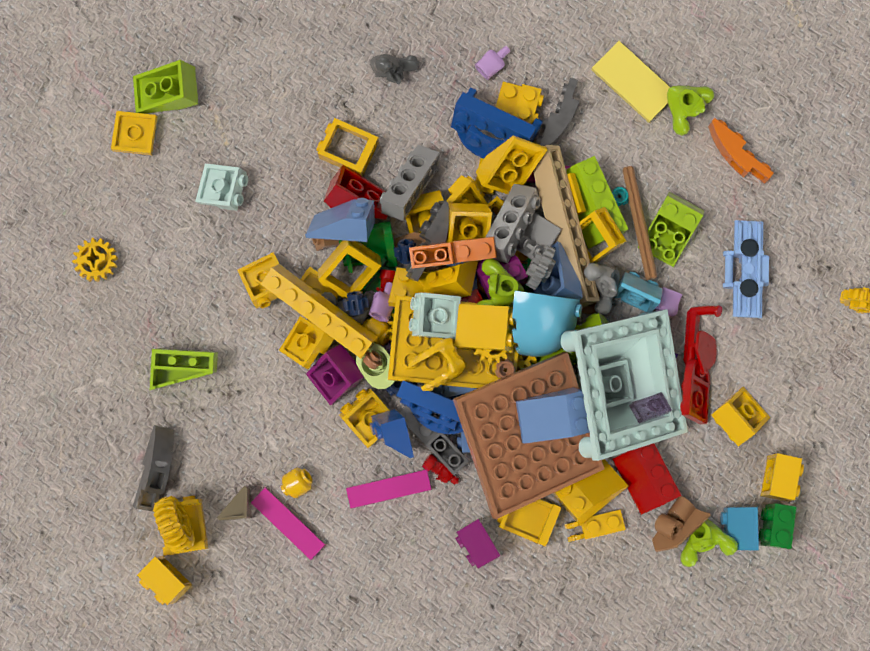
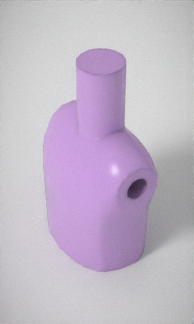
M504 46L497 53L494 50L487 51L475 63V68L486 80H489L505 66L503 58L510 52V49Z
M390 282L386 283L383 292L378 291L374 294L369 312L370 316L381 322H388L394 307L388 305L392 283Z
M662 287L661 301L655 310L667 309L668 316L673 317L678 312L682 294Z

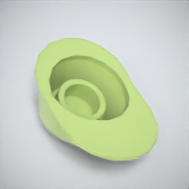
M374 343L369 352L376 351L381 355L382 366H378L376 370H373L365 365L363 362L364 357L360 359L358 356H356V364L372 387L386 389L395 382L388 380L390 355L381 345Z

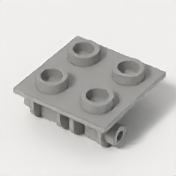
M534 213L532 221L527 225L524 237L519 241L516 250L532 259L536 252L541 253L546 245L551 247L562 229Z

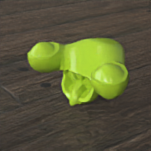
M683 85L673 86L668 89L667 100L673 118V130L676 134L681 136L688 134L690 125L686 118L689 116L695 117L705 111V103H710L714 99L715 93L713 89L707 86L693 87Z
M493 258L486 259L482 263V271L490 276L487 282L491 299L482 300L477 305L510 306L513 304L515 291L525 292L522 285L497 260Z
M707 519L689 536L681 552L680 560L683 566H695L698 561L697 552L709 551L716 545H719L721 551L726 556L733 555L737 551L738 543L733 537L725 534L716 524Z

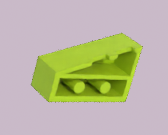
M152 349L149 390L216 373L218 352Z

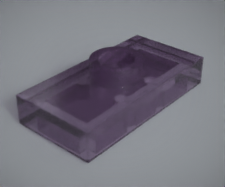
M662 392L634 401L629 405L639 424L672 411Z

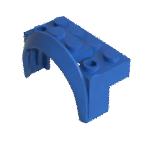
M471 87L467 94L462 92L456 102L451 128L457 131L461 142L470 152L483 159L512 136L534 142L543 122L536 118L530 124L475 98L477 90ZM478 129L486 130L500 139L489 137Z
M402 381L396 396L401 399L400 403L410 408L415 418L423 426L442 434L464 432L454 401L430 391H422L421 387L417 386V383ZM432 412L439 414V419L431 416Z

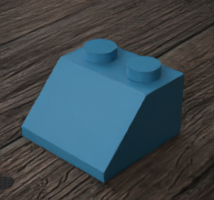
M758 507L723 508L724 512H721L720 515L721 525H724V533L733 537L738 543L737 550L759 551Z

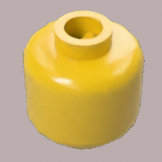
M373 317L364 321L362 326L378 337L375 342L376 344L386 345L389 342L392 332H387V329L391 328L390 324L378 321Z
M296 467L282 477L281 489L286 496L290 495L292 498H299L311 489L313 479L306 469Z

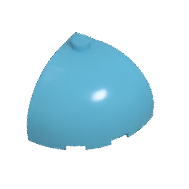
M515 291L512 318H515L516 329L513 328L512 332L513 341L518 343L519 346L516 347L517 353L519 355L541 357L561 349L562 334L565 331L575 330L577 317L581 316L582 305L580 300Z

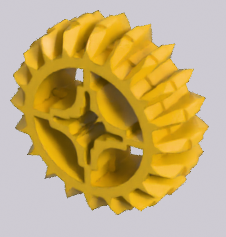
M169 496L154 503L155 523L167 547L177 554L187 551L194 546L195 538L192 525L181 502L176 497Z

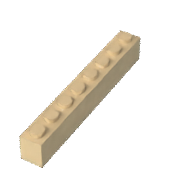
M545 145L544 147L547 148V151L533 170L535 184L539 192L545 219L562 229L552 246L558 241L565 250L581 282L583 298L580 300V304L584 308L599 302L600 299L595 280L589 281L584 275V270L590 261L560 146Z

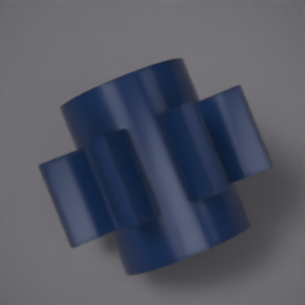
M411 239L400 240L397 247H394V257H397V260L402 264H409L411 262L409 247H415L416 243Z
M361 291L347 293V299H343L345 311L349 310L350 315L365 313L364 308L369 307L368 297L366 295L363 296Z

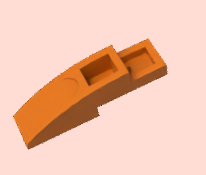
M716 118L712 120L708 126L711 136L728 164L743 178L750 172L765 184L774 174L770 166L755 159L752 152L742 149L746 141L741 134L730 130L728 125L722 120H717Z
M494 236L409 247L412 269L497 258Z

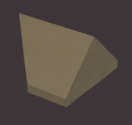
M244 486L217 516V519L220 521L252 519L250 488Z

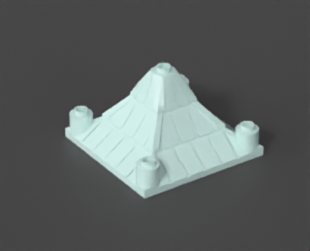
M667 309L639 314V316L581 330H569L562 334V348L567 352H576L579 370L575 377L579 389H582L584 395V405L590 431V437H583L579 443V452L583 457L599 461L688 432L686 418L681 415L682 412L680 410L682 394Z

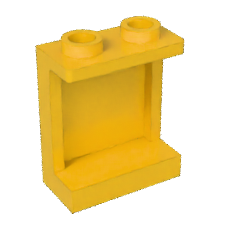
M459 304L455 347L465 350L473 348L510 352L511 347L514 345L512 327L516 324L515 318H512L513 309L509 306Z
M195 495L183 497L181 505L190 519L195 540L194 546L182 553L209 549L202 499H196ZM164 543L165 547H162L163 556L176 554Z
M539 499L498 518L496 522L500 523L499 528L546 547L562 507Z

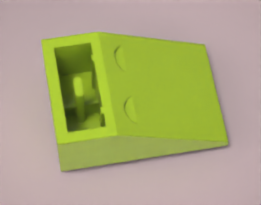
M668 192L647 230L653 257L674 267L705 211Z

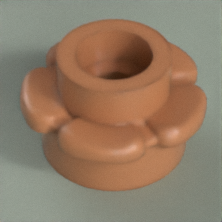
M368 351L363 358V362L369 368L376 370L378 366H382V357L376 351Z
M501 360L500 363L496 364V376L503 378L515 373L514 363L510 360Z

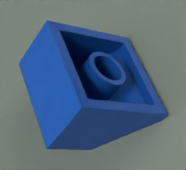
M395 409L371 416V432L373 435H376L378 440L380 439L385 445L409 458L414 457L405 417Z

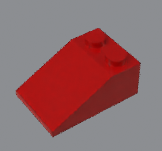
M342 165L330 181L323 202L330 208H333L353 199L366 198L374 200L375 218L386 220L388 215L382 213L380 197L386 191L345 165Z

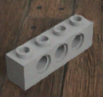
M417 145L414 151L409 153L406 163L400 166L398 175L391 180L388 190L383 192L380 197L383 214L402 221L405 220L437 171L440 152Z
M513 184L486 237H495L497 258L493 259L508 263L510 258L514 256L519 241L524 237L527 225L531 223L535 210L540 206V197L536 188Z

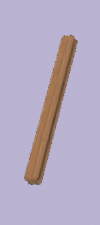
M633 166L623 168V176L628 192L646 280H654L657 277L635 171Z

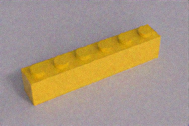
M280 264L272 267L261 283L263 287L360 359L366 355L378 339L375 334Z

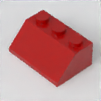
M654 443L627 451L612 459L621 478L628 485L627 489L640 515L682 496Z

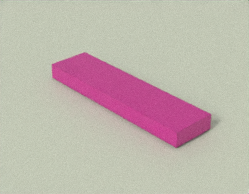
M422 470L346 488L350 509L430 491L431 485L427 470Z
M264 488L251 502L310 560L326 545L267 488Z

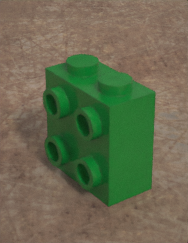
M776 503L765 504V508H762L761 511L763 528H760L758 534L759 541H761L760 546L792 549L796 515L795 506Z

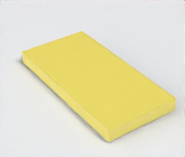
M620 41L591 69L648 123L668 104L667 92L670 87Z

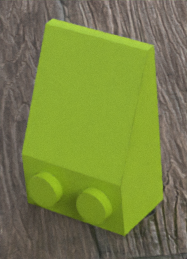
M178 60L133 76L136 113L145 114L179 110L198 104L195 66Z

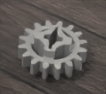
M546 245L541 253L536 252L526 271V274L530 275L526 286L535 290L540 282L545 283L549 278L556 263L552 259L556 251L554 248Z

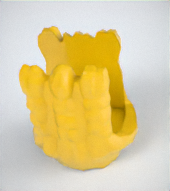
M451 338L438 341L419 353L418 356L412 358L408 363L410 368L437 352L442 353L446 358L448 372L421 387L422 391H432L435 387L445 385V383L458 377L466 367L464 358L458 355L457 347H455L454 341Z

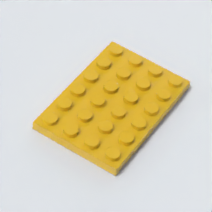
M396 295L388 380L426 384L448 372V363L443 354L437 352L410 368L408 363L412 358L418 356L419 353L445 338L412 336V331L409 330V321L413 318L414 310L410 308L412 297ZM460 302V304L477 305V303ZM518 343L511 347L513 353L506 352L508 357L506 360L514 363L513 366L516 368V372L518 363L516 347H519ZM457 348L456 351L459 356L464 358L466 367L458 377L445 383L444 386L477 389L501 379L495 374L497 363L495 359H492L491 364H488V358L480 361V354L474 356L476 349L469 348V350ZM491 350L489 354L496 355L501 353L502 351Z

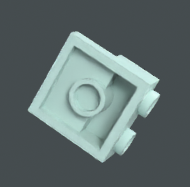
M205 163L195 202L203 205L217 206L220 209L237 211L238 206L243 204L242 191L243 187H246L248 184L247 172L239 167Z
M422 292L415 293V297H412L410 302V308L414 310L413 318L409 321V330L412 331V336L456 339L458 308L461 297Z

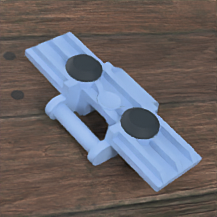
M735 220L734 251L723 252L725 257V283H723V288L733 289V317L762 318L763 286H768L769 256L764 255L763 222ZM733 258H739V263L742 264L739 282H733Z

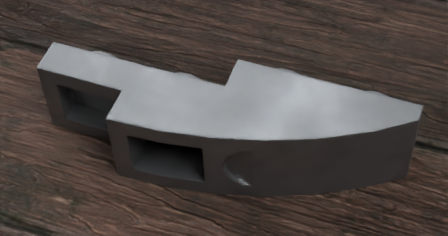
M570 78L568 84L564 83L561 95H564L563 102L558 101L555 113L551 112L549 118H544L541 129L545 131L543 137H538L536 144L541 146L555 145L569 127L579 105V100L572 98L578 82L577 79Z
M439 201L432 206L430 210L432 214L429 220H425L420 228L421 234L419 237L426 240L420 246L446 241L449 226V204L447 201ZM410 262L406 269L408 272L406 277L418 282L426 267L412 269Z
M405 406L399 412L405 417L406 425L453 475L469 462L444 434L434 432L423 426L415 418L409 407Z
M158 425L153 426L142 465L145 467L133 503L135 509L154 512V503L158 502L160 494H164L173 454L174 429Z

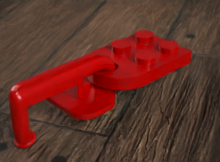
M721 305L691 307L687 311L683 358L686 367L684 381L682 382L683 400L680 404V410L682 412L681 415L700 425L707 424L709 370L716 361L717 350L715 338L703 330L699 331L700 315H715L719 317L722 314Z

